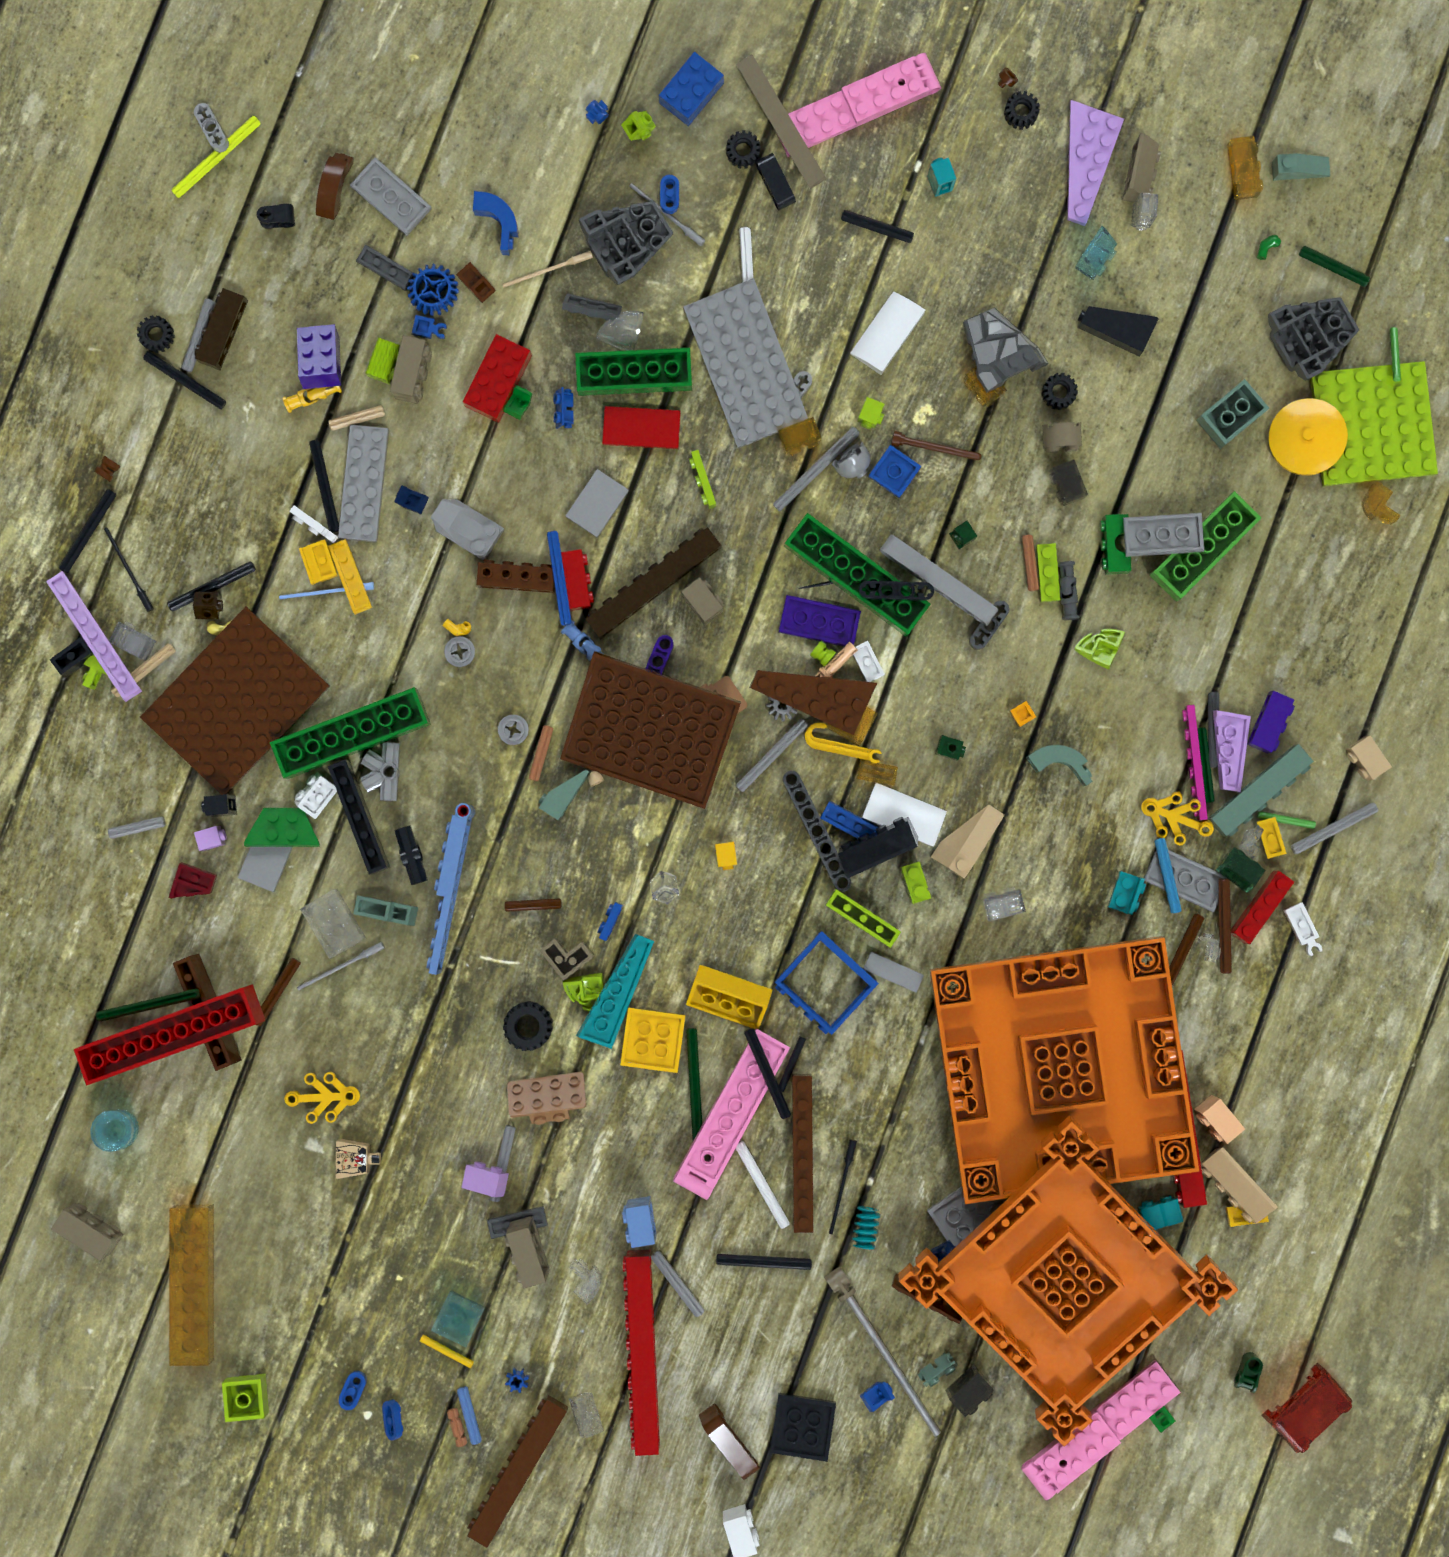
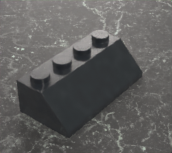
M899 817L893 821V824L887 827L882 825L876 828V832L872 834L865 833L852 843L851 841L843 843L841 848H839L838 855L847 879L918 847V835L909 817Z

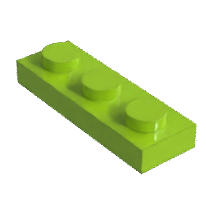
M699 450L692 451L689 462L692 469L696 468L698 475L695 476L698 487L702 486L704 492L701 494L703 504H708L709 509L716 507V501Z
M1056 543L1036 545L1040 602L1060 601Z

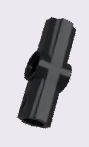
M411 825L394 830L400 847V858L406 867L411 885L428 881L422 863L423 856L419 845L416 844Z

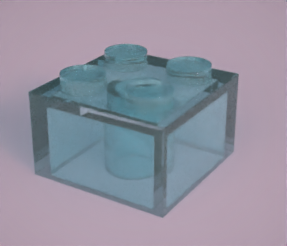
M450 1291L431 1331L467 1347L486 1307Z

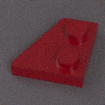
M181 862L179 863L168 898L211 894L217 874Z

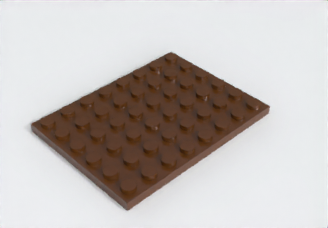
M245 606L140 718L221 795L228 794L272 748L270 742L280 739L325 693L330 685L257 615Z
M594 651L560 759L705 809L741 701Z

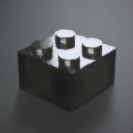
M973 1364L945 1391L949 1400L966 1417L968 1414H974L982 1401L986 1402L993 1395L994 1389L990 1381Z

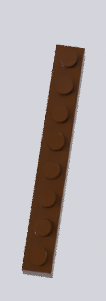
M792 1074L794 1233H813L812 1075Z
M549 1395L546 1400L542 1399L537 1407V1410H539L536 1417L532 1415L527 1424V1427H529L527 1433L522 1432L517 1441V1444H519L517 1450L512 1449L507 1458V1461H509L507 1467L501 1468L497 1475L499 1478L497 1484H492L488 1490L489 1498L486 1502H481L477 1509L479 1515L476 1519L472 1518L467 1526L469 1529L467 1536L488 1548L567 1413L568 1406Z

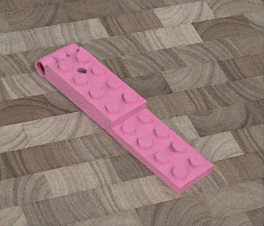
M921 53L844 86L841 91L793 111L788 115L807 147L810 148L928 95H932L938 92L941 86L926 53ZM779 138L787 157H789L790 154L788 153L787 149L785 148L784 144Z
M755 1029L775 1076L790 1047ZM749 1043L722 1092L715 1100L673 1178V1182L705 1200H708L768 1090ZM706 1154L710 1155V1159L708 1161L704 1160V1156Z
M1154 1360L1092 1409L1090 1413L1093 1421L1082 1431L1076 1428L1074 1430L1075 1438L1065 1447L1057 1439L1053 1440L1031 1459L1027 1460L1021 1466V1470L1041 1496L1048 1500L1121 1443V1439L1181 1392L1157 1361ZM1061 1460H1065L1064 1464H1059Z

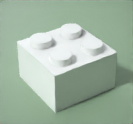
M745 1504L723 1511V1525L733 1557L757 1554V1547L760 1546L757 1529L752 1528L754 1527V1520L751 1510H747Z

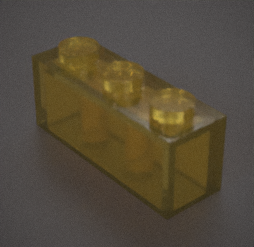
M1254 136L1231 138L1227 148L1234 200L1257 198L1263 190V180L1259 176L1261 163L1257 161L1258 143L1255 142Z

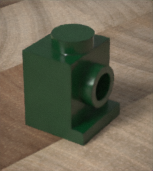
M968 520L949 533L959 550L977 538V534Z
M941 735L935 754L958 761L959 757L963 758L966 747L963 746L964 741ZM952 744L955 746L956 749L954 752H951L949 750V745Z

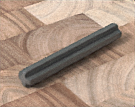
M1210 692L1208 694L1209 761L1211 768H1217L1218 760L1213 710L1219 711V693Z

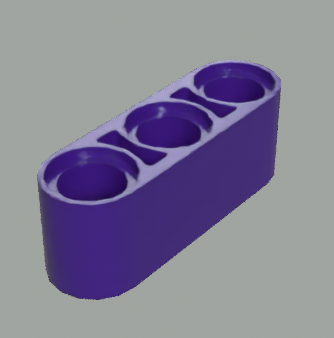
M662 635L657 639L645 669L663 675L674 648V643L670 636ZM662 640L670 641L671 645L668 649L660 647ZM654 658H662L663 664L660 667H655L652 664Z

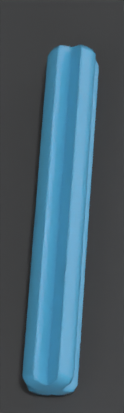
M1159 838L1154 842L1170 912L1179 913L1182 909L1165 838Z

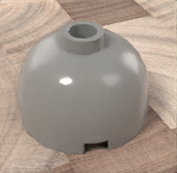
M861 442L860 446L854 444L840 454L841 459L838 461L834 459L832 462V466L840 476L844 478L857 477L859 479L867 473L866 469L870 465L871 458L867 448Z

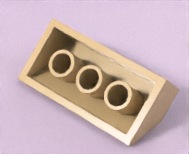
M1223 1147L1216 1148L1201 1162L1202 1173L1207 1178L1211 1177L1216 1182L1214 1186L1221 1193L1225 1192L1229 1198L1227 1200L1232 1206L1240 1208L1243 1212L1241 1215L1247 1222L1258 1223L1278 1208Z

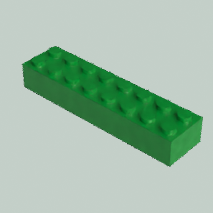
M809 513L804 516L784 543V547L905 637L908 636L931 605L928 601L862 598L858 590L864 581H901ZM866 585L862 591H865L866 595H869L871 591H876L875 596H879V585H876V589H870L869 585ZM884 585L881 592L883 595L889 596L892 594V588ZM903 586L900 590L903 596H909L912 592L907 586Z
M413 687L270 742L282 777L290 779L431 725L418 689Z

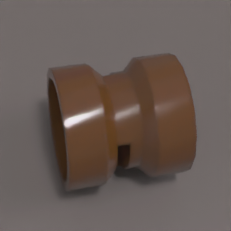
M104 456L101 460L102 464L96 467L94 472L111 482L114 472L118 471L121 466Z

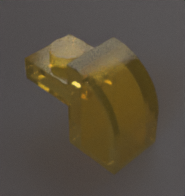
M1378 481L1372 484L1365 494L1362 508L1368 519L1372 520L1378 516L1381 522L1391 525L1397 522L1401 515L1385 505L1393 491Z

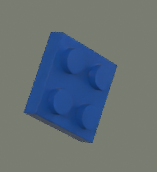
M890 445L868 477L900 498L922 466Z
M615 902L614 905L610 904L605 914L609 917L606 922L601 923L597 932L600 933V939L604 941L609 939L624 906L623 904Z

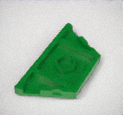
M263 808L245 839L244 846L320 847V843L305 812L300 808Z

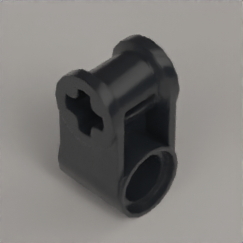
M292 204L262 206L257 211V218L265 229L295 226L294 207Z

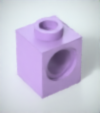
M214 826L194 832L199 851H206L226 845L225 840H227L225 830L221 829V826Z

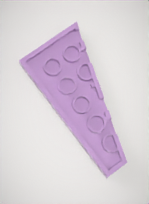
M1070 100L1067 220L1085 226L1124 119Z

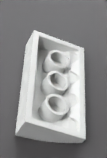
M893 292L850 354L882 375L924 315L925 309L904 296Z
M875 783L861 818L880 826L886 825L887 827L893 824V821L899 817H909L918 835V841L934 847L947 811Z

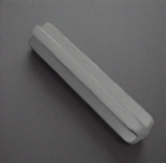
M157 817L108 829L109 838L114 839L165 826L164 817Z

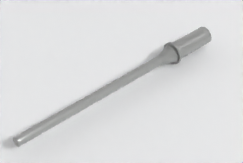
M632 183L630 184V187L648 202L653 201ZM655 203L660 212L683 230L685 236L687 235L699 246L705 243V240L695 233L691 227L684 226L670 214L664 213L661 207Z
M380 942L363 950L355 958L298 986L297 989L301 990L359 959L368 958L385 949L384 944Z

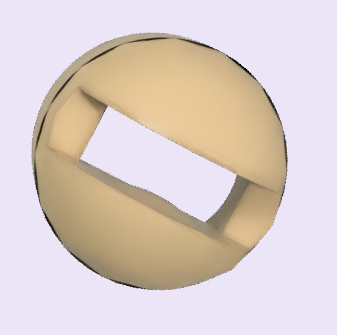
M593 771L588 775L590 787L604 781L603 776L599 772Z

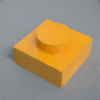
M1027 701L1009 711L1019 727L1036 718Z

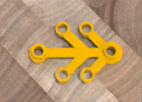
M1173 792L1170 796L1160 800L1155 798L1145 799L1141 809L1146 816L1152 818L1156 827L1157 837L1165 838L1168 834V829L1166 826H1163L1159 815L1167 818L1175 836L1174 842L1179 846L1185 844L1186 836L1181 832L1177 822L1198 830L1199 834L1204 837H1208L1213 833L1214 825L1211 821L1203 820L1198 822L1181 815L1189 811H1199L1201 802L1198 799H1192L1189 803L1171 810L1163 807L1171 803L1180 804L1183 798L1180 792ZM1178 795L1180 800L1175 801L1173 796ZM1192 803H1197V804H1198V807H1197V808H1193V807L1191 806V804H1192ZM1153 805L1155 809L1149 810L1147 807ZM1203 827H1208V828H1209V831H1208V832H1204V831L1202 830V828H1203ZM1163 829L1166 833L1160 834L1158 831ZM1181 836L1184 840L1179 842L1176 838Z
M327 1072L323 1077L325 1083L332 1084L339 1091V1093H332L317 1079L316 1074L308 1073L304 1077L305 1083L314 1086L320 1093L300 1094L298 1091L293 1090L285 1095L284 1100L290 1107H294L300 1102L322 1101L313 1111L306 1115V1121L310 1124L317 1122L319 1115L332 1101H340L333 1110L325 1115L326 1121L332 1123L337 1120L338 1115L347 1105L352 1106L359 1101V1090L353 1086L346 1087L336 1078L334 1072ZM328 1074L333 1076L332 1081L327 1080ZM309 1075L313 1076V1082L308 1081ZM347 1093L353 1094L352 1100L347 1098ZM294 1096L295 1102H290L289 1097ZM329 1113L334 1114V1120L328 1118ZM310 1114L315 1115L314 1121L309 1119Z

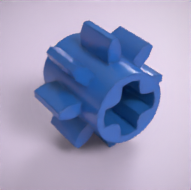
M593 100L585 109L588 112L586 118L592 124L595 121L601 124L609 115L606 112L608 106L602 100L599 103Z
M514 1367L512 1374L507 1373L506 1377L510 1380L506 1381L505 1385H510V1392L518 1390L521 1393L522 1386L528 1387V1383L525 1380H528L530 1376L523 1373L524 1368L521 1371H517ZM515 1377H517L518 1380L521 1379L520 1384H518L517 1381H513Z

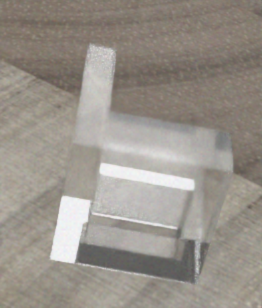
M660 871L651 879L650 886L653 900L668 905L679 895L677 877L675 875Z

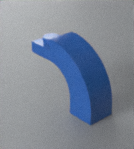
M474 191V215L491 217L500 223L502 227L500 250L502 255L510 256V249L513 250L514 238L511 237L519 238L518 225L514 213L508 204L498 196L487 192Z

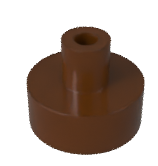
M1006 67L999 73L1001 80L998 82V85L1001 88H1004L1006 85L1013 87L1018 82L1016 75Z

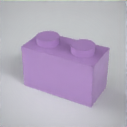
M482 1162L466 1165L461 1188L491 1197L504 1196L509 1173L502 1172L500 1167H485L486 1164Z

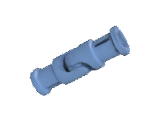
M573 620L570 625H566L561 631L582 654L586 655L589 661H591L594 651L603 654L601 652L602 649L596 646L585 632H581L574 625L575 622Z

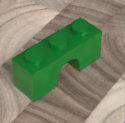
M1128 514L1105 515L1100 520V532H1103L1100 546L1101 551H1104L1101 565L1102 570H1105V575L1128 574L1132 571L1131 556L1126 557L1125 552H1121L1115 547L1116 537L1124 536L1123 518L1129 517Z

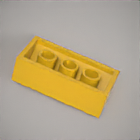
M699 965L686 1005L759 1030L773 990L710 967Z

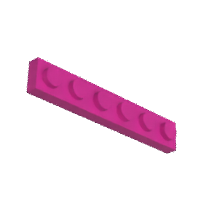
M1187 705L1185 710H1182V719L1187 724V729H1184L1185 741H1189V748H1186L1187 759H1191V767L1188 768L1189 778L1193 779L1194 785L1191 786V796L1201 802L1199 811L1193 812L1194 817H1197V820H1207L1195 705ZM1196 803V805H1193V808H1197V807H1198V804H1197V803Z

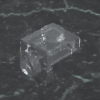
M1259 825L1253 830L1249 828L1244 833L1239 845L1242 852L1251 859H1254L1260 850L1259 846L1255 843L1260 839L1264 829Z
M1203 933V936H1197L1196 940L1207 941L1204 961L1216 963V959H1219L1221 954V948H1219L1220 940L1214 939L1215 935Z

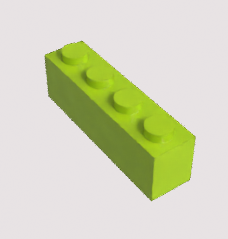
M837 889L834 890L825 906L889 948L892 947L901 931Z

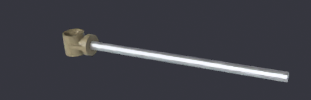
M839 1266L824 1278L834 1293L839 1292L837 1297L840 1302L844 1300L848 1302L935 1437L938 1436L941 1431L852 1296L856 1290L853 1286H848L851 1282L841 1266Z

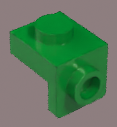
M516 385L512 396L504 406L503 412L520 420L531 404L532 393Z

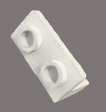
M318 772L308 778L306 787L296 794L294 801L297 807L314 819L318 817L337 792L335 785Z

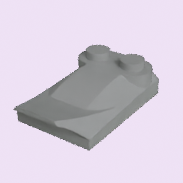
M442 499L431 516L436 532L481 560H486L505 530L496 522L491 521L457 499Z

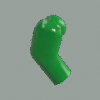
M1270 235L1262 240L1257 259L1266 260L1268 250L1272 247L1280 246L1281 239L1277 235Z

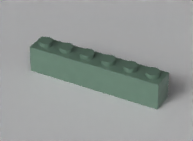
M1299 744L1293 745L1247 784L1241 792H1238L1212 814L1208 820L1213 823L1214 828L1222 837L1227 835L1231 837L1239 830L1237 827L1241 823H1248L1253 818L1252 814L1255 811L1260 812L1268 805L1266 802L1269 799L1277 798L1282 793L1281 789L1285 786H1291L1297 780L1295 777L1300 773L1302 775L1311 768L1310 764L1314 761Z

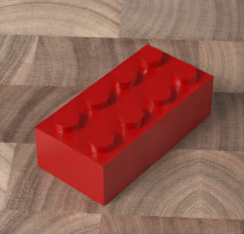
M496 334L463 400L464 406L500 423L504 414V406L512 396L514 387L519 384L532 357L531 351Z

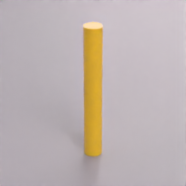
M424 1334L420 1339L421 1343L471 1369L474 1361Z

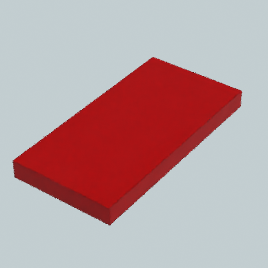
M605 406L602 444L679 449L681 410Z

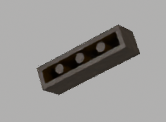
M222 288L221 293L217 294L215 301L217 304L215 309L209 314V324L207 328H204L201 336L203 339L201 344L196 347L194 353L195 359L199 363L221 371L248 303L245 296Z

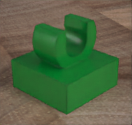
M1165 1406L1149 1417L1160 1433L1176 1422Z

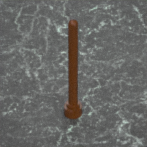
M895 430L893 432L892 446L899 447V445L903 446L905 444L973 460H980L982 458L981 454L977 452L905 437L902 432Z

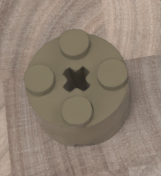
M1075 422L1053 423V426H1049V428L1048 424L1042 425L1043 449H1046V453L1058 452L1060 448H1065V452L1077 451L1082 446L1080 422L1076 423V426Z

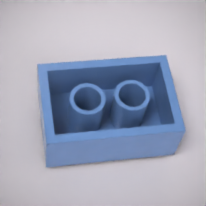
M651 1196L629 1199L622 1212L623 1222L628 1224L625 1231L627 1243H631V1248L654 1245L657 1233Z

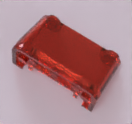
M1318 1362L1311 1368L1313 1371L1312 1378L1310 1376L1306 1377L1308 1381L1281 1407L1277 1405L1275 1407L1276 1411L1271 1412L1267 1409L1261 1415L1295 1453L1307 1451L1310 1447L1309 1444L1342 1413H1346L1352 1408L1353 1400Z

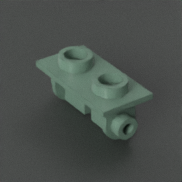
M949 1352L947 1354L943 1353L934 1360L938 1366L937 1368H934L930 1363L919 1370L920 1373L917 1375L921 1381L926 1380L923 1383L924 1386L933 1387L940 1381L939 1378L944 1374L948 1376L956 1370L955 1366L958 1364L955 1361L951 1362L953 1357Z

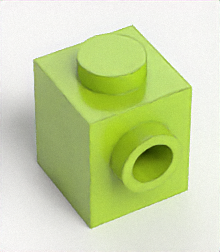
M867 397L857 421L860 423V426L866 429H871V427L875 429L877 424L881 425L885 415L882 413L885 404Z

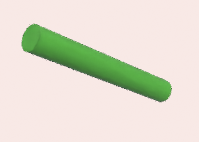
M1393 327L1390 328L1393 381L1397 382L1401 380L1398 328Z
M1262 811L1257 813L1258 819L1264 820L1275 816L1279 823L1315 829L1316 826L1315 821Z

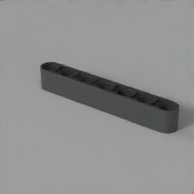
M795 771L786 772L783 776V784L834 887L838 891H847L851 887V879H847L836 848L800 775ZM789 774H793L797 778V782L794 785H789L786 782V777ZM801 791L805 794L803 802L795 800L794 795L796 792ZM809 808L813 811L814 816L812 819L804 818L803 811ZM814 826H820L822 829V834L819 837H815L811 832ZM828 843L831 850L828 854H823L820 851L821 844ZM832 860H836L839 863V868L836 871L829 869L828 865ZM841 877L846 878L848 882L847 886L843 889L837 885V881Z

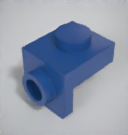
M876 1382L860 1395L869 1412H874L886 1401H892L895 1398L892 1394L891 1386L886 1382Z

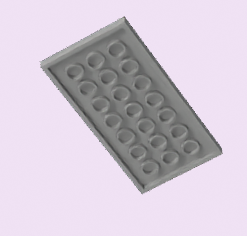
M754 278L683 307L738 449L809 420Z

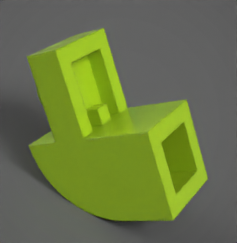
M92 655L84 662V665L90 667V669L85 672L82 685L95 690L102 673L107 674L95 655Z

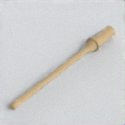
M591 250L574 257L572 256L563 263L502 284L503 288L566 265H575L593 258Z

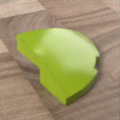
M1101 629L1099 634L1092 636V633L1083 637L1074 650L1095 664L1110 669L1125 632L1117 629Z
M603 973L582 975L562 982L572 1002L576 1000L579 1004L583 1005L582 1009L590 1012L604 988Z

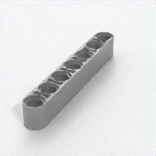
M890 535L879 551L920 581L930 583L937 593L980 623L987 626L997 613L998 609L993 604L894 535Z

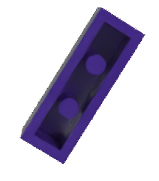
M1276 691L1268 692L1247 745L1267 754L1276 751L1280 743L1278 740L1279 735L1287 727L1285 721L1294 710V699Z

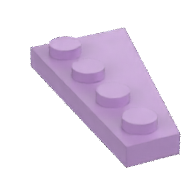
M1213 710L1220 789L1241 792L1251 716Z

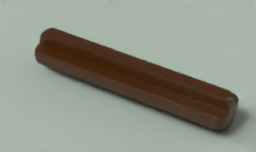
M560 898L505 902V911L507 912L560 909L562 907Z

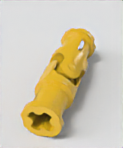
M334 386L330 389H326L328 387L302 389L297 391V394L287 398L284 396L282 399L288 413H292L293 409L309 406L320 399H326L327 396L336 392L341 393V386ZM305 391H307V397L308 399H310L311 402H308L304 396Z

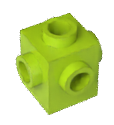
M634 111L621 124L631 141L649 138L651 132L656 127L647 111Z

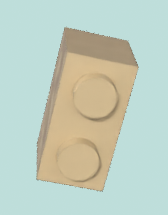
M1370 735L1364 736L1346 749L1349 760L1358 766L1360 776L1367 781L1374 780L1392 767Z

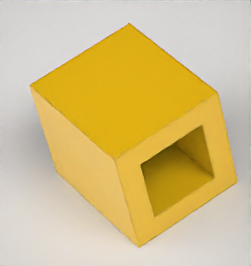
M734 842L715 844L718 867H722V871L734 869L733 865H737Z

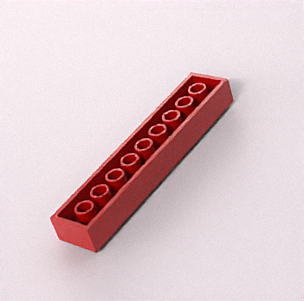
M251 984L75 1048L74 1052L87 1086L266 1020L254 986Z
M651 1249L628 1250L627 1255L623 1257V1272H627V1276H624L623 1285L624 1291L628 1292V1295H625L624 1307L625 1311L629 1313V1315H626L625 1328L626 1331H629L626 1339V1349L630 1351L627 1358V1369L631 1370L628 1378V1390H632L629 1398V1410H633L630 1418V1430H634L631 1437V1450H635V1456L659 1455L660 1434Z

